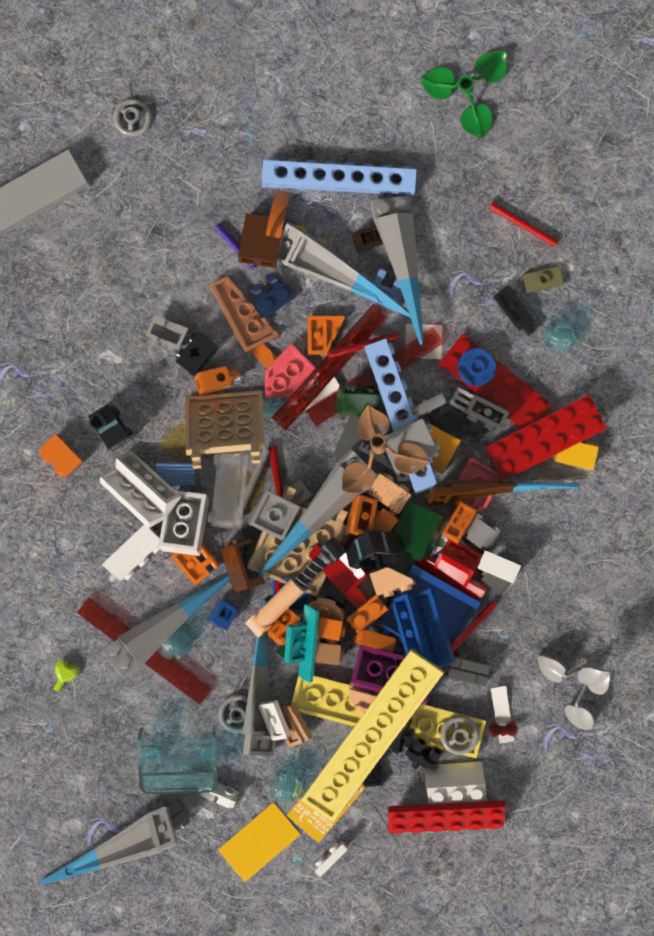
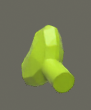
M64 659L59 660L55 665V673L58 680L53 689L60 692L65 682L72 681L79 675V667L74 664L69 665Z

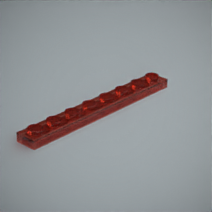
M372 304L332 350L366 341L387 317L376 305ZM357 351L329 359L327 355L271 418L286 431Z
M431 328L423 334L422 345L419 344L418 338L396 351L395 354H392L394 362L398 361L401 371H403L444 343L435 329ZM384 359L379 363V365H387L389 363V359ZM372 368L346 384L356 387H364L365 385L378 387ZM388 375V376L385 378V382L388 381L389 379H391V378L394 377V376H393V375ZM338 390L306 410V413L316 427L339 413L335 408Z
M90 597L87 598L77 612L78 615L113 641H116L118 636L131 630L130 627ZM159 649L145 663L199 705L212 689Z

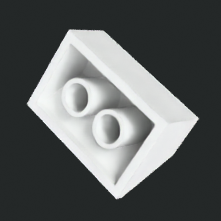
M144 524L102 565L120 581L124 579L129 580L135 574L133 570L138 565L140 567L145 565L149 561L148 556L152 552L156 554L160 550L158 546L160 535L152 527L148 528Z
M482 761L438 764L435 772L427 767L425 768L427 804L487 801Z

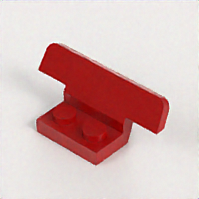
M348 539L343 546H346L351 541ZM319 542L309 552V557L312 561H315L318 558L317 555L321 553L320 549L322 546ZM346 553L336 563L326 565V569H322V572L353 606L360 607L370 599L360 589L358 584L373 569L356 570L355 568H349Z
M448 539L437 559L430 556L428 561L423 558L421 562L416 560L415 564L418 568L475 600L481 599L487 590V587L471 579L483 555L460 542L457 544Z

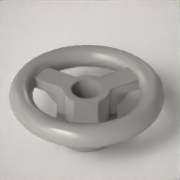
M127 99L116 107L114 124L122 134L138 136L149 128L151 112L149 107L141 100ZM134 104L140 106L143 110L138 112L134 107L125 108V106ZM120 112L128 122V129H125L120 123ZM134 114L135 118L129 119V116ZM146 116L144 125L140 129L134 130V124L138 119Z
M244 695L229 696L220 705L219 720L223 727L230 732H243V726L233 727L230 724L232 722L240 723L245 719V712L239 707L238 702L240 700L247 704L248 697ZM232 702L233 709L226 720L224 716L225 708ZM239 711L241 716L235 717L234 712Z
M455 716L448 719L442 726L441 741L449 752L458 755L466 754L476 747L479 740V730L470 718ZM461 722L467 723L472 728L473 736L468 735L467 731L461 728ZM455 723L456 730L453 732V737L447 741V730L451 724ZM463 733V738L458 739L457 734ZM467 741L471 742L469 746L463 749L452 747L455 743L462 745Z

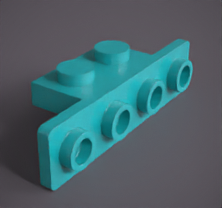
M305 604L303 622L287 625L284 662L287 664L300 662L299 677L310 683L313 682L315 672L314 664L319 610L310 604Z

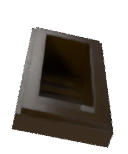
M376 226L353 233L352 237L358 253L384 245L379 232L380 240H377L375 232H378ZM368 234H370V236H371V239H372V242H371V243H370Z

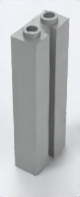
M69 150L62 152L0 187V237L89 187Z

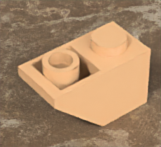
M388 567L370 573L376 595L379 597L383 596V599L394 596V592L399 590L401 592L409 591L413 585H416L415 580Z

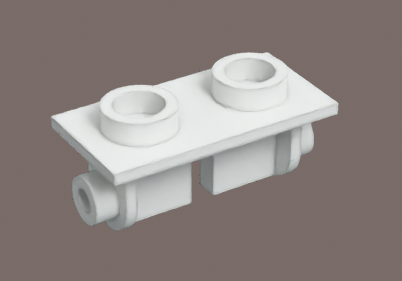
M204 777L198 790L201 797L213 801L215 796L219 797L216 803L227 808L234 807L239 795V791L234 790L232 787H227Z

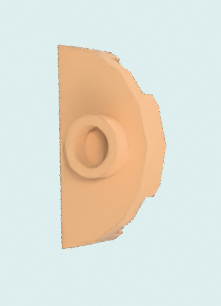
M318 598L317 601L309 603L319 610L320 616L343 620L345 617L344 610L335 605L336 602L333 600Z
M349 688L351 703L362 712L367 710L377 696L376 694Z

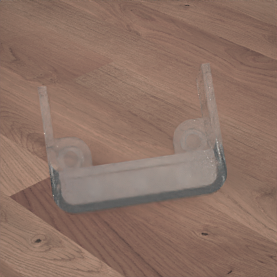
M249 451L214 454V465H217L213 509L208 513V523H211V527L244 529L242 523L249 457H251Z

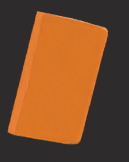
M362 630L352 638V643L392 653L396 639L368 630Z

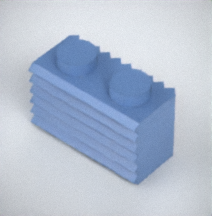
M156 463V473L171 487L180 486V490H192V486H196V469H193V463Z

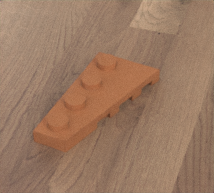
M227 276L210 284L211 290L245 353L279 337V334L272 329L266 319L257 312L256 308L249 303L242 292Z

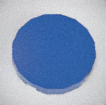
M479 348L470 349L459 359L457 366L458 374L462 381L470 386H483L494 377L496 363L488 351Z

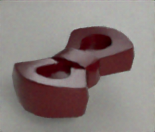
M513 721L506 725L492 722L488 730L492 737L499 735L514 737L517 734L518 727Z

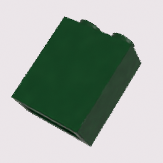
M407 501L394 532H397L402 553L404 554L407 551L411 553L410 557L421 562L423 558L428 561L446 518Z

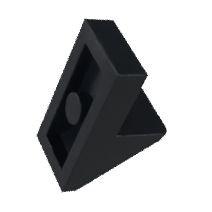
M254 526L238 531L252 538V543L246 544L243 549L246 552L245 556L248 558L251 557L262 531Z

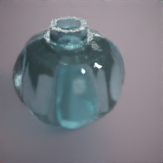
M562 318L552 320L548 327H544L542 332V341L545 342L546 348L557 355L569 352L573 345H577L579 340V334L575 332L572 323Z
M180 626L158 649L159 654L169 660L176 658L177 661L190 652L188 648L192 644L190 632L183 626Z
M285 767V770L276 771L270 777L268 787L270 793L276 796L275 801L290 804L291 800L297 801L302 797L305 783L303 778L296 773L297 769Z

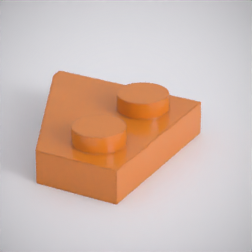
M307 316L308 355H327L344 321V316Z

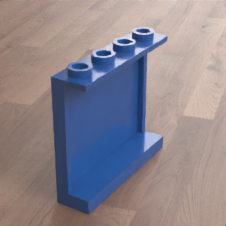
M412 564L406 576L415 580L416 585H413L412 589L406 592L397 591L393 599L404 594L415 595L430 588L434 589L451 644L465 629L474 611L478 609L480 602ZM390 603L379 625L382 627L381 631L388 635L394 633L399 636L397 640L402 642L392 603Z

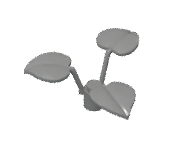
M539 654L537 660L540 670L550 681L559 683L562 682L563 677L568 678L578 673V680L584 683V686L575 705L567 704L565 714L568 720L576 727L583 730L591 729L595 723L594 716L587 708L579 706V703L587 687L595 694H604L610 686L611 671L601 670L594 662L588 661L582 668L577 667L576 670L565 673L566 667L563 663L555 658Z

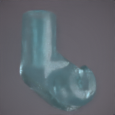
M274 398L270 407L263 409L264 419L275 418L279 415L284 405L280 398Z

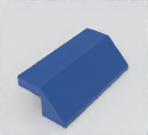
M430 588L415 595L404 594L391 600L406 655L413 649L439 668L455 662L434 589Z

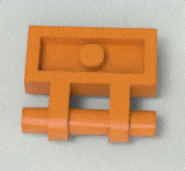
M202 541L201 554L206 560L202 563L196 555L174 553L171 556L195 586L210 574L206 569L209 564L214 569L220 566L215 554H211L205 547L204 541Z
M288 608L267 630L268 636L276 644L285 645L287 625L300 623L301 618Z

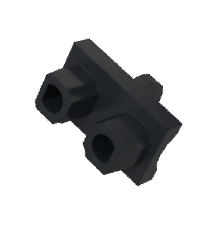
M412 719L408 720L389 746L392 749L391 752L402 753L404 747L410 748L412 742H418V738L414 737L415 729L410 728Z
M418 737V742H412L410 748H407L405 755L413 762L412 768L415 770L421 766L435 772L438 768L442 750L433 746L429 751L425 748V740Z

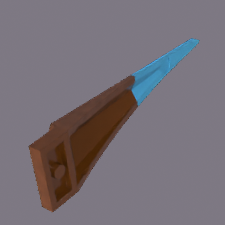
M448 480L447 486L439 484L432 487L426 497V506H447L460 501L518 491L580 488V483Z

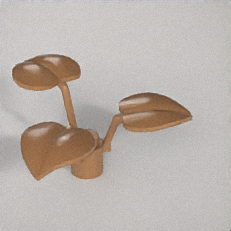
M367 405L360 416L358 432L364 440H370L372 450L370 451L368 466L365 467L360 462L349 464L343 472L342 490L347 493L358 494L369 490L373 486L375 475L369 470L375 453L382 454L388 450L393 456H396L394 461L395 467L403 474L416 473L429 463V458L422 448L413 443H402L398 447V453L394 452L390 445H387L384 437L390 429L389 419L382 412Z

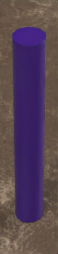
M218 223L214 227L216 231L239 254V243ZM247 264L252 270L257 267V265Z

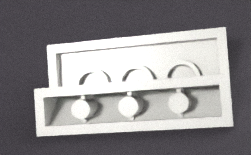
M132 451L116 458L115 470L100 477V483L148 528L163 521L181 498L179 493Z

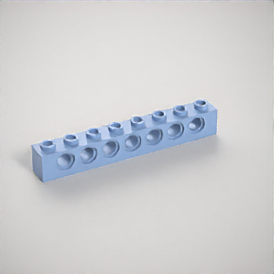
M268 158V160H263V187L414 196L416 169H412L411 166L393 168V165L374 167V164L365 163L363 166H355V163L352 162L338 165L334 161H325V164L317 163L315 160H306V163L298 162L297 159L279 161L278 158ZM285 169L287 174L280 177L277 175V171ZM304 170L307 174L305 177L299 178L296 176V172ZM323 171L325 177L318 179L315 177V173ZM341 172L345 177L342 180H336L334 174ZM360 173L364 178L361 181H355L353 176ZM378 174L383 180L376 183L372 180V177ZM399 176L402 181L395 184L391 181V178Z
M384 339L364 346L393 431L418 421L417 415L413 416L411 408H414L411 397L407 398L405 390H408L405 380H400L398 374L401 372L398 361L394 362L392 354H395L392 343L388 344L387 340ZM382 357L389 359V363L385 366H381L378 363ZM388 375H393L395 381L392 384H387L385 378ZM394 393L402 395L399 402L391 400V396ZM400 411L408 413V417L405 420L397 418ZM432 458L429 459V463L426 465V474L419 475L417 472L409 474L415 494L435 487L437 485L436 481H439L436 469L432 470L430 465L433 462Z

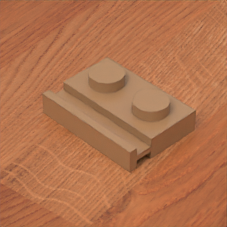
M294 703L281 708L291 734L285 739L289 748L313 737Z

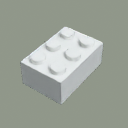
M176 491L181 495V498L163 520L158 546L162 551L200 556L209 498L206 494Z

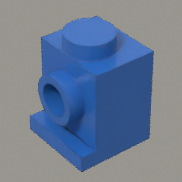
M227 599L223 601L218 600L206 620L221 629L228 630L238 610L233 607V602ZM223 609V610H224V614H223L222 616H220L219 614H220L221 610Z

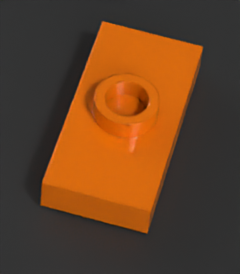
M460 501L444 528L442 535L459 544L478 510Z

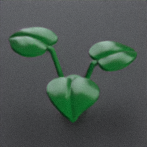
M492 51L482 55L474 66L475 72L480 76L470 77L464 75L454 85V75L451 70L445 67L435 68L420 77L425 91L435 99L444 100L449 98L452 92L451 88L459 87L462 93L468 94L472 108L463 111L460 122L462 128L467 133L478 138H483L488 133L492 123V114L485 104L475 107L471 95L475 88L474 81L483 78L490 84L501 81L507 69L505 51Z

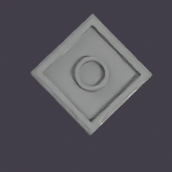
M265 489L248 524L283 541L301 506Z

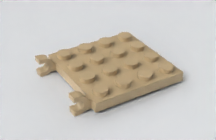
M262 390L186 397V454L191 455L193 469L201 468L200 454L251 450L252 464L260 463L259 449H265Z
M286 485L283 498L291 501L296 489ZM300 507L286 536L300 519L306 508ZM343 509L335 515L334 520L330 519L263 575L284 584L287 582L282 579L298 578L302 574L301 572L307 569L306 566L309 567L313 563L309 557V552L318 542L323 546L334 536L341 543L346 531V525H343V522L348 512ZM261 531L246 567L259 572L283 541ZM322 570L320 575L315 576V580L309 582V586H307L308 591L305 590L306 593L318 596L326 577Z

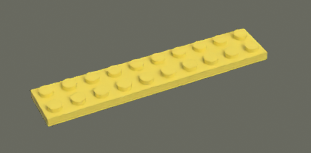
M411 649L303 795L301 801L333 822L443 675L444 671Z
M315 675L313 676V682L308 683L298 676L291 704L294 703L297 710L301 713L355 726L364 712L356 709L351 703L349 688L376 695L378 693L351 687L350 684ZM426 704L425 706L420 705L411 716L410 728L415 729L414 737L424 739L427 746H436L446 751L448 750L443 746L440 736L444 723L455 716L470 718L479 730V740L472 751L462 755L477 759L486 720ZM461 722V728L466 730L468 735L473 736L472 728L467 723ZM455 723L451 724L447 730V741L453 737V732L456 730ZM461 732L457 734L458 739L464 736ZM467 741L462 745L455 743L452 747L463 749L469 746L471 742Z

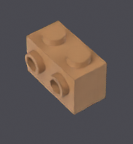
M326 639V641L318 640L316 663L339 665V660L343 661L344 648L341 647V643L331 639Z

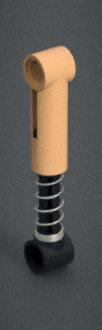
M334 536L321 547V553L317 555L318 558L312 561L313 563L309 567L306 566L307 569L301 572L302 574L298 578L295 577L296 580L291 578L245 623L258 638L305 593L304 587L309 586V582L315 580V576L320 575V571L326 569V565L336 563L347 552V549Z

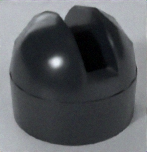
M97 413L90 417L89 423L92 428L101 429L106 425L107 420L103 414Z

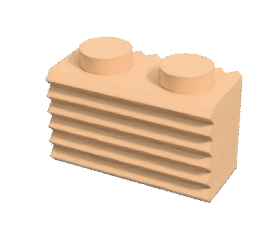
M379 473L373 486L366 493L399 514L411 497V494L408 493L410 489L403 484L398 486L393 483L394 478L387 473L383 475Z

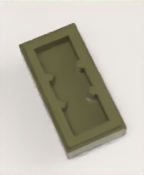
M560 266L522 275L526 294L564 285Z

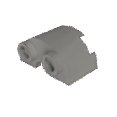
M154 314L145 335L151 338L149 342L160 346L162 343L167 346V350L177 354L189 329Z
M477 513L463 537L483 552H489L501 537L499 534L501 530L493 524L488 526L484 523L486 519Z

